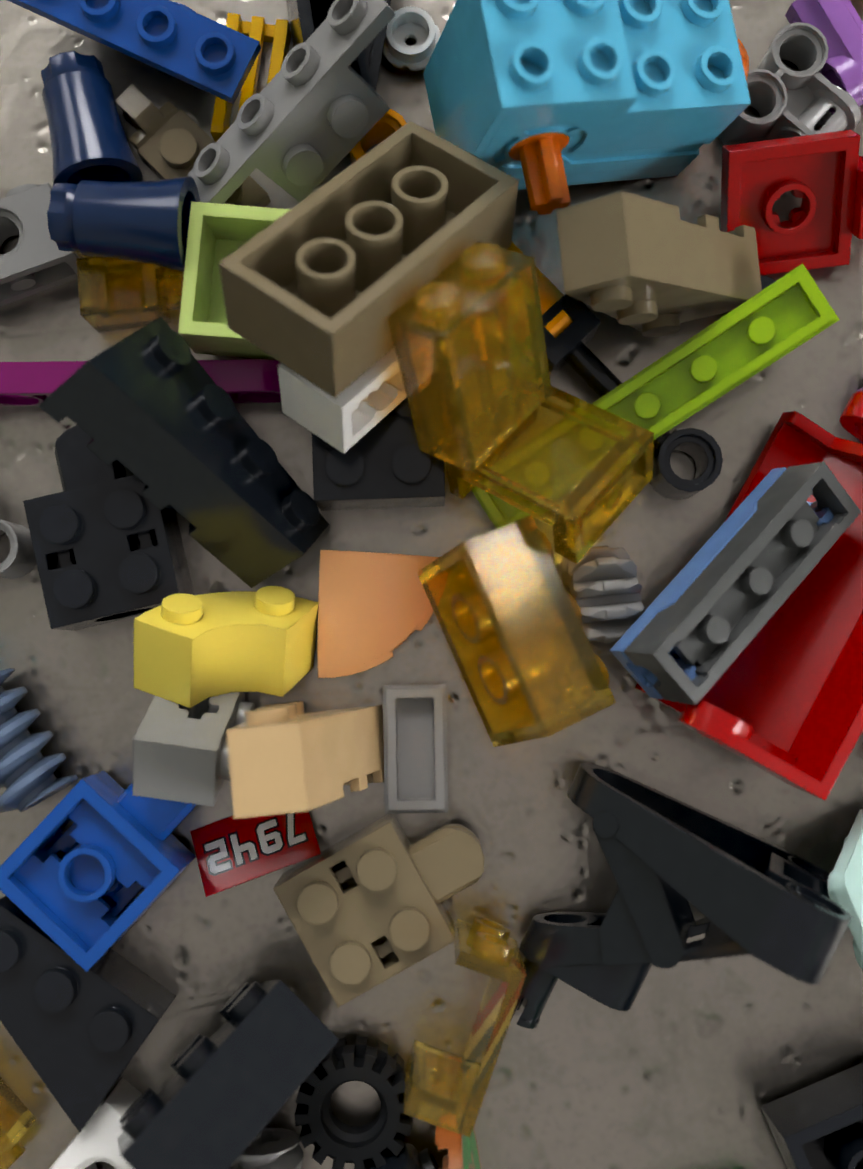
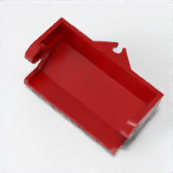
M858 391L852 394L839 422L846 431L862 442L863 391ZM790 411L782 413L725 521L772 469L824 462L861 513L697 705L653 699L681 714L678 721L693 731L781 781L826 801L863 731V444L835 437L799 412ZM811 495L806 501L812 503L817 500ZM637 683L636 686H635V689H637V690L641 691L642 693L648 695V694L642 689V687Z

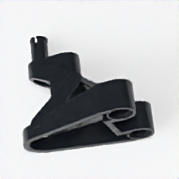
M588 762L580 764L569 787L567 796L575 805L594 819V832L619 889L607 913L547 912L537 914L532 918L519 947L525 958L507 993L508 995L526 971L527 975L512 1015L513 1018L516 1010L520 1009L526 998L527 1004L517 1025L528 1029H534L538 1026L540 1016L558 979L610 1008L628 1011L631 1009L652 965L669 969L676 966L680 961L750 954L799 981L815 985L821 981L852 919L845 909L829 898L827 886L829 872L773 843L623 774ZM689 902L706 917L695 921ZM705 933L704 939L686 943L687 938Z

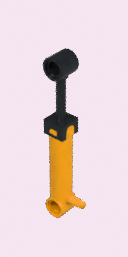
M389 109L349 152L351 164L365 155L370 147L380 144L407 124L404 118L393 109ZM512 241L511 246L466 284L521 342L519 350L548 380L568 363L600 397L622 384L586 346L593 339L601 321L583 302L567 294L564 295ZM695 428L675 429L672 433L668 431L647 445L652 450L648 454L649 458L646 467L648 481L653 489L664 498L672 500L688 499L713 484L721 472L723 463L721 448L714 437L703 430ZM679 450L692 456L697 468L694 479H682L674 473L670 465L672 451Z

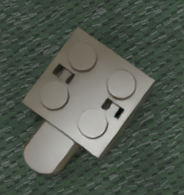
M387 814L325 849L320 855L312 857L286 871L273 889L337 1007H340L456 941L454 922L443 901L478 882L484 872L485 858L479 839L471 830L460 824L443 826L417 842L410 844L394 814ZM343 860L345 861V865L332 871V866Z

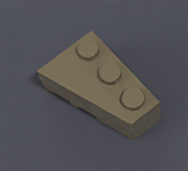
M625 191L615 192L556 210L564 293L591 306L593 311L603 312L617 319L619 324L629 325L641 331L643 336L659 337L676 333L681 330L680 323L732 311L762 291L754 227L741 225L733 231L723 232L719 229L718 217L707 214L697 217V224L680 220L679 206Z

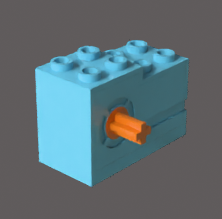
M457 0L423 73L435 134L518 179V190L527 189L531 211L537 210L538 215L551 214L556 208L568 207L571 203L568 185L678 176L700 154L699 148L703 144H710L751 104L746 82L749 73V58L745 47L736 36L729 0Z

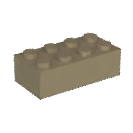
M409 121L219 262L228 328L336 398L511 246L519 180L416 123Z

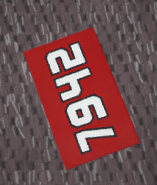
M309 811L234 819L233 815L190 831L206 897L321 854Z

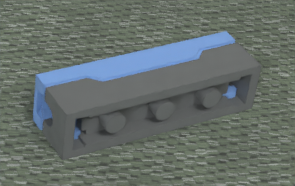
M824 462L772 469L615 643L610 651L649 697L697 705L861 513L860 509ZM813 495L817 501L811 503L806 500Z

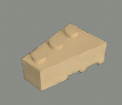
M303 701L268 704L265 707L255 708L256 710L245 711V723L226 729L234 819L306 812L344 798L343 785H350V790L353 792L367 789L368 783L384 782L382 705L304 713Z

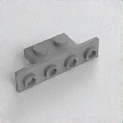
M335 0L332 3L327 18L305 42L297 44L288 52L283 60L281 70L260 93L250 96L243 103L236 120L217 142L207 145L197 156L193 169L187 175L191 176L197 185L200 202L224 204L256 168L298 202H301L308 197L386 114L390 108L384 99L350 66L396 15L385 0Z

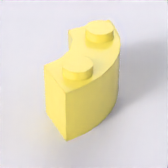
M265 586L257 591H230L200 595L177 593L166 596L162 600V605L146 611L134 619V688L188 708H192L209 697L230 692H261L283 697L313 669L319 603L295 597L293 591L281 586Z

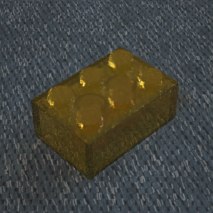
M532 515L467 540L417 572L494 747L551 736L616 703L609 688L607 668L601 658L592 650L581 625L582 616L580 608L574 597L566 592L554 565V552L551 543L546 535L539 531Z

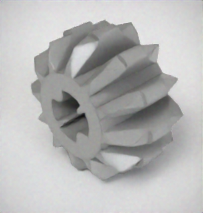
M606 545L582 548L580 551L568 553L561 563L562 568L558 574L560 588L557 595L560 600L559 615L562 616L564 623L563 633L569 639V644L576 653H591L592 655L598 654V656L612 654L610 649L641 616V611L645 608L641 602L640 592L642 585L638 583L637 566L633 560H630V556L624 548H609Z

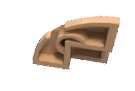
M320 550L317 639L318 678L353 675L376 667L394 657L393 650L401 645L415 630L422 631L436 609L445 584L448 558Z

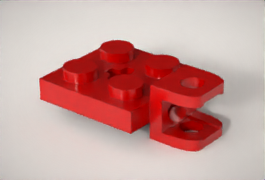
M852 130L722 146L720 231H733L741 225L755 228L760 275L790 272L802 263L807 270L849 265L852 234L858 239H863V156H859L860 135ZM791 191L794 197L802 198L801 207L791 209L789 219L780 222L779 215L772 211L775 201L780 199L783 193Z

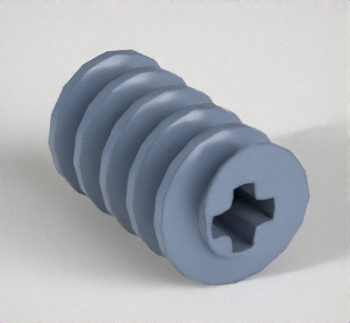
M14 668L0 671V788L6 787L5 792L0 796V813L13 810L23 812L55 795L79 779L77 775L59 778L54 776L53 773L66 759V756L63 752L43 756L40 752L53 737L51 730L33 734L29 733L27 728L41 713L38 708L17 712L15 709V705L28 691L25 686L4 690L2 684L15 671Z

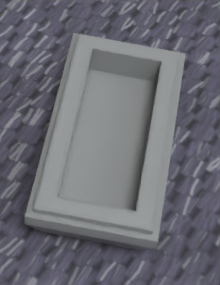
M446 685L383 686L385 814L448 813Z

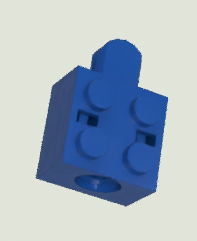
M105 771L84 777L0 866V891L82 969L88 972L116 945L196 858L171 833L197 804L134 796L133 782L126 789H123ZM72 821L73 824L64 832L62 829ZM142 889H144V891L135 899L134 897H135Z

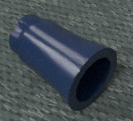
M75 51L62 52L50 57L48 66L41 70V76L44 84L42 97L48 119L52 147L53 186L58 183L79 184L82 180L105 182L142 181V172L128 144L117 111L112 86L105 78L101 61L94 55H82Z
M191 176L157 181L105 182L82 180L79 184H54L50 191V205L47 211L51 240L56 242L58 250L80 251L83 256L149 263L184 272L191 201L200 202L197 185Z

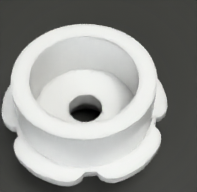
M414 6L400 8L395 11L396 15L387 24L383 54L387 61L396 68L407 66L411 71H419L426 68L441 33L434 24L432 17L425 10ZM407 38H415L417 42L413 46H408L405 41Z

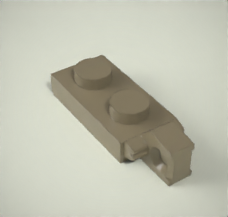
M133 84L115 100V103L123 111V117L137 130L129 138V141L137 149V153L142 161L161 180L187 177L203 148L211 143H216L182 109L178 110L170 101H167L158 110ZM248 176L224 204L266 207L271 201L268 193L252 177Z

